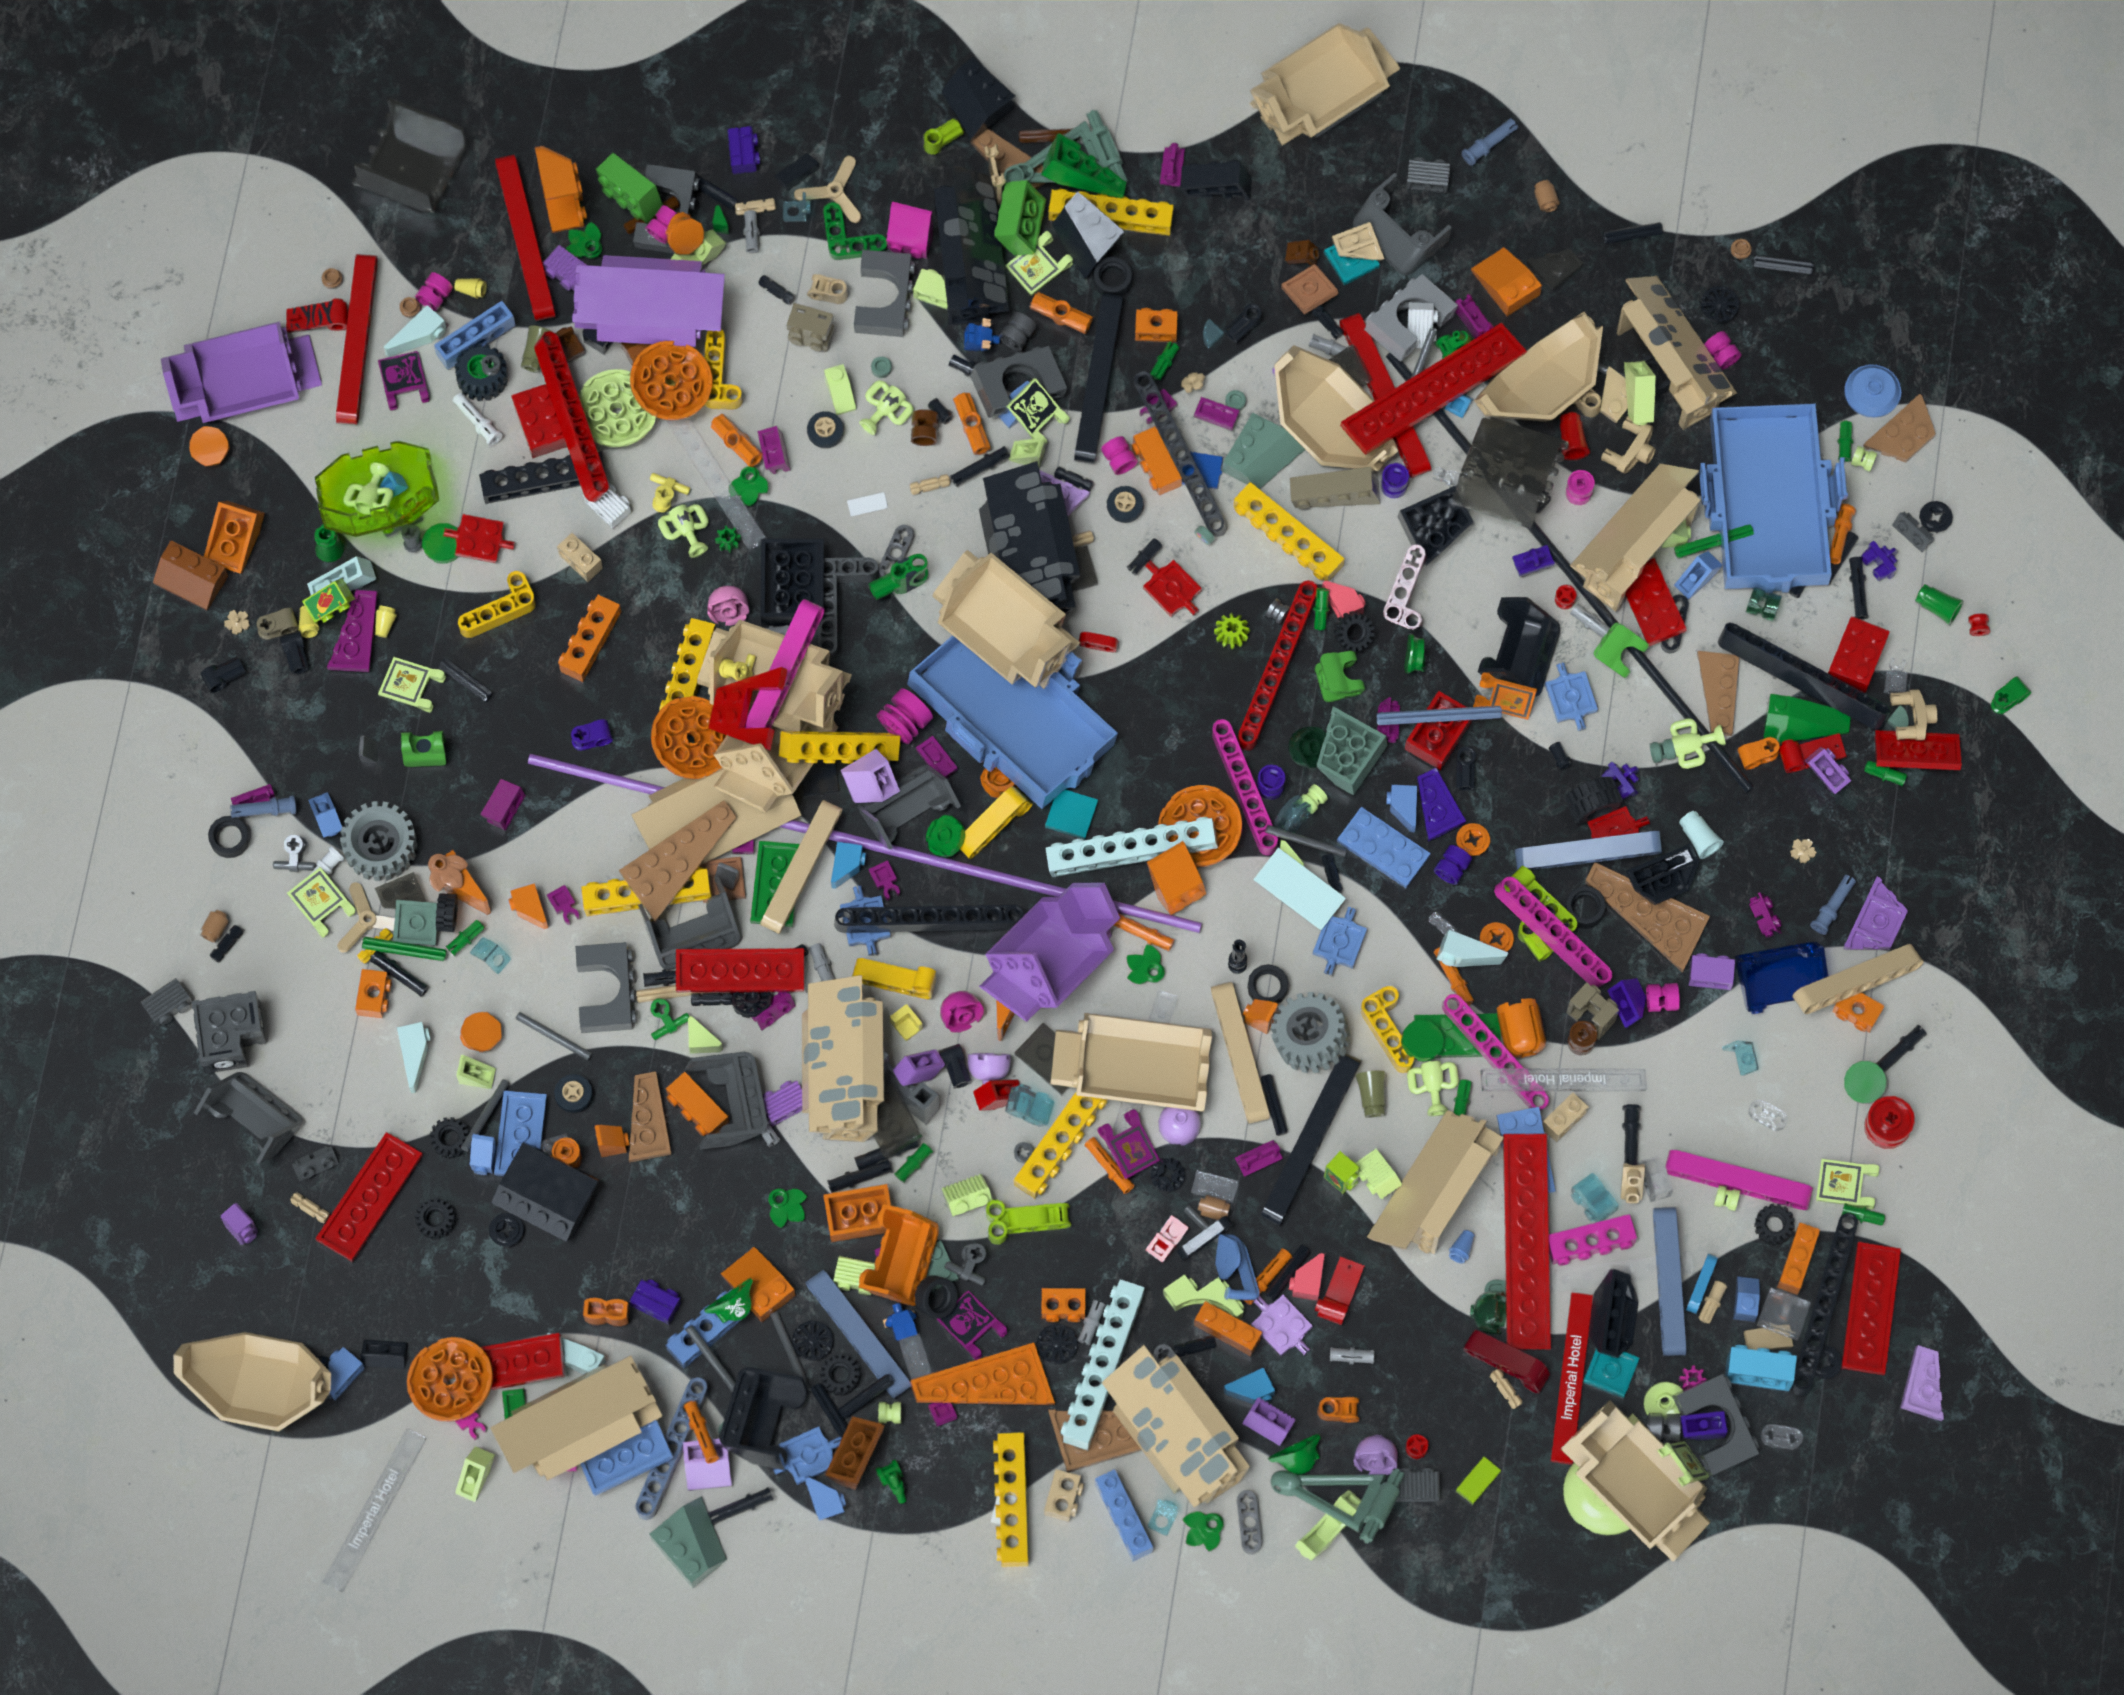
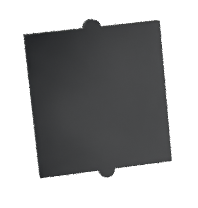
M818 760L817 763L811 766L803 778L804 796L818 794L823 796L826 793L839 792L835 763H824L823 760Z

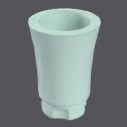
M1696 811L1687 813L1679 821L1700 859L1714 854L1723 845L1724 841Z

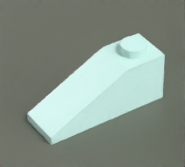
M427 305L384 346L385 354L391 357L432 343L436 338H441L446 331L445 320Z
M356 556L308 583L310 594L313 595L332 582L343 578L349 590L353 591L374 581L376 576L371 561Z
M1448 930L1442 939L1437 960L1442 961L1447 966L1455 967L1499 965L1507 957L1508 952Z
M422 1022L397 1027L411 1093H416L428 1051L427 1041L431 1040L428 1028L424 1029Z
M562 1338L565 1366L584 1375L605 1364L604 1355Z

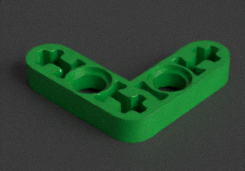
M834 202L825 205L824 221L829 255L832 259L861 258L862 250L857 252L852 248L856 243H861L864 246L863 250H867L866 242H869L871 251L886 252L887 239L883 235L876 234L846 238L841 206ZM834 209V211L836 212V221H832L830 214V210ZM833 227H838L841 233L834 236L829 231ZM877 241H880L881 248H877ZM846 245H849V252H847ZM839 246L841 249L840 253H836L835 247Z

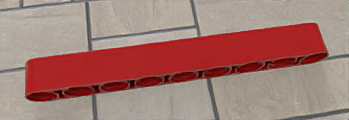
M515 154L496 158L495 163L535 322L555 317V312Z
M356 254L336 408V423L357 425L359 421L378 265L377 255Z
M1360 313L1339 320L1340 327L1344 331V337L1349 347L1352 348L1351 352L1374 401L1395 389L1371 335L1365 331L1366 325ZM1413 426L1393 438L1411 478L1431 471L1429 459Z
M547 331L535 343L534 350L583 494L588 501L598 502L608 491L609 483L560 340L555 333Z
M1307 580L1300 584L1238 735V743L1240 748L1245 751L1254 749L1311 614L1316 601L1317 585L1313 581ZM1310 590L1313 594L1308 596L1303 591ZM1297 608H1303L1306 612L1300 614L1297 613L1295 610ZM1295 626L1298 630L1291 632L1288 630V627ZM1283 644H1287L1291 648L1288 650H1283L1280 646ZM1279 662L1283 667L1275 668L1273 664ZM1273 681L1275 685L1270 687L1265 682ZM1260 699H1265L1268 701V703L1265 705H1261L1257 701ZM1252 717H1257L1261 721L1258 723H1253L1250 721V719ZM1248 735L1251 736L1253 740L1247 742L1244 741L1242 738Z

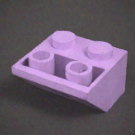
M877 749L841 769L845 783L855 803L883 802L900 792L888 760Z
M712 1439L719 1459L710 1464L706 1463L698 1441L683 1442L688 1491L731 1486L729 1453L722 1446L720 1439Z

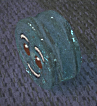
M1300 795L1292 797L1276 816L1274 825L1289 832H1296L1309 816L1312 805L1308 802L1303 803V798Z

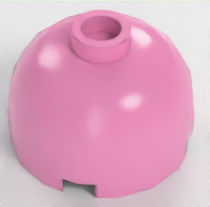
M722 586L715 589L708 600V616L714 623L719 624V621L726 622V626L735 625L739 620L744 621L749 613V602L746 594L735 586Z

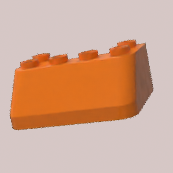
M545 146L535 147L552 233L584 227L583 219H586L587 216L585 207H580L579 203L583 198L576 162L572 163L570 158Z
M883 1204L882 1209L878 1213V1221L880 1226L886 1229V1232L881 1240L880 1253L875 1260V1269L867 1268L860 1274L858 1287L874 1295L915 1306V1292L920 1282L926 1278L937 1241L939 1226L936 1222L914 1211Z

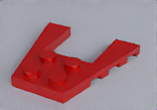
M779 667L717 688L708 729L752 745L761 743L766 750L770 751L775 730L771 728H745L752 691L783 690L788 670Z

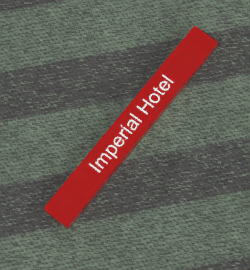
M1571 1292L1550 1462L1573 1464V1461L1561 1448L1577 1432L1593 1295Z

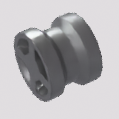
M1276 598L1268 608L1266 616L1274 618L1276 623L1282 624L1291 607L1281 604V601Z

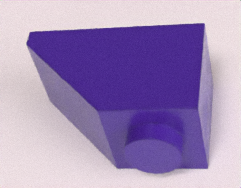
M1637 978L1621 980L1607 990L1611 999L1618 1006V1014L1625 1028L1642 1018L1646 996Z
M1724 1411L1680 1417L1683 1438L1711 1440L1725 1438L1727 1434Z

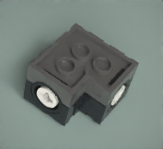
M256 991L192 1001L194 1023L197 1031V1046L200 1053L199 1061L205 1074L248 1067L245 1047L266 1043L261 1002Z

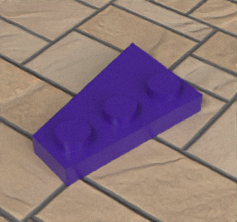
M1436 768L1417 777L1428 842L1466 823L1465 818Z

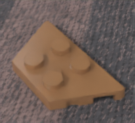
M1919 394L1867 440L1863 447L1867 450L1869 448L1881 452L1882 455L1894 457L1896 460L1905 463L1936 435L1922 395Z

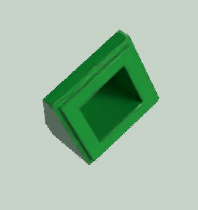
M717 205L712 222L713 231L729 234L725 217L720 206Z

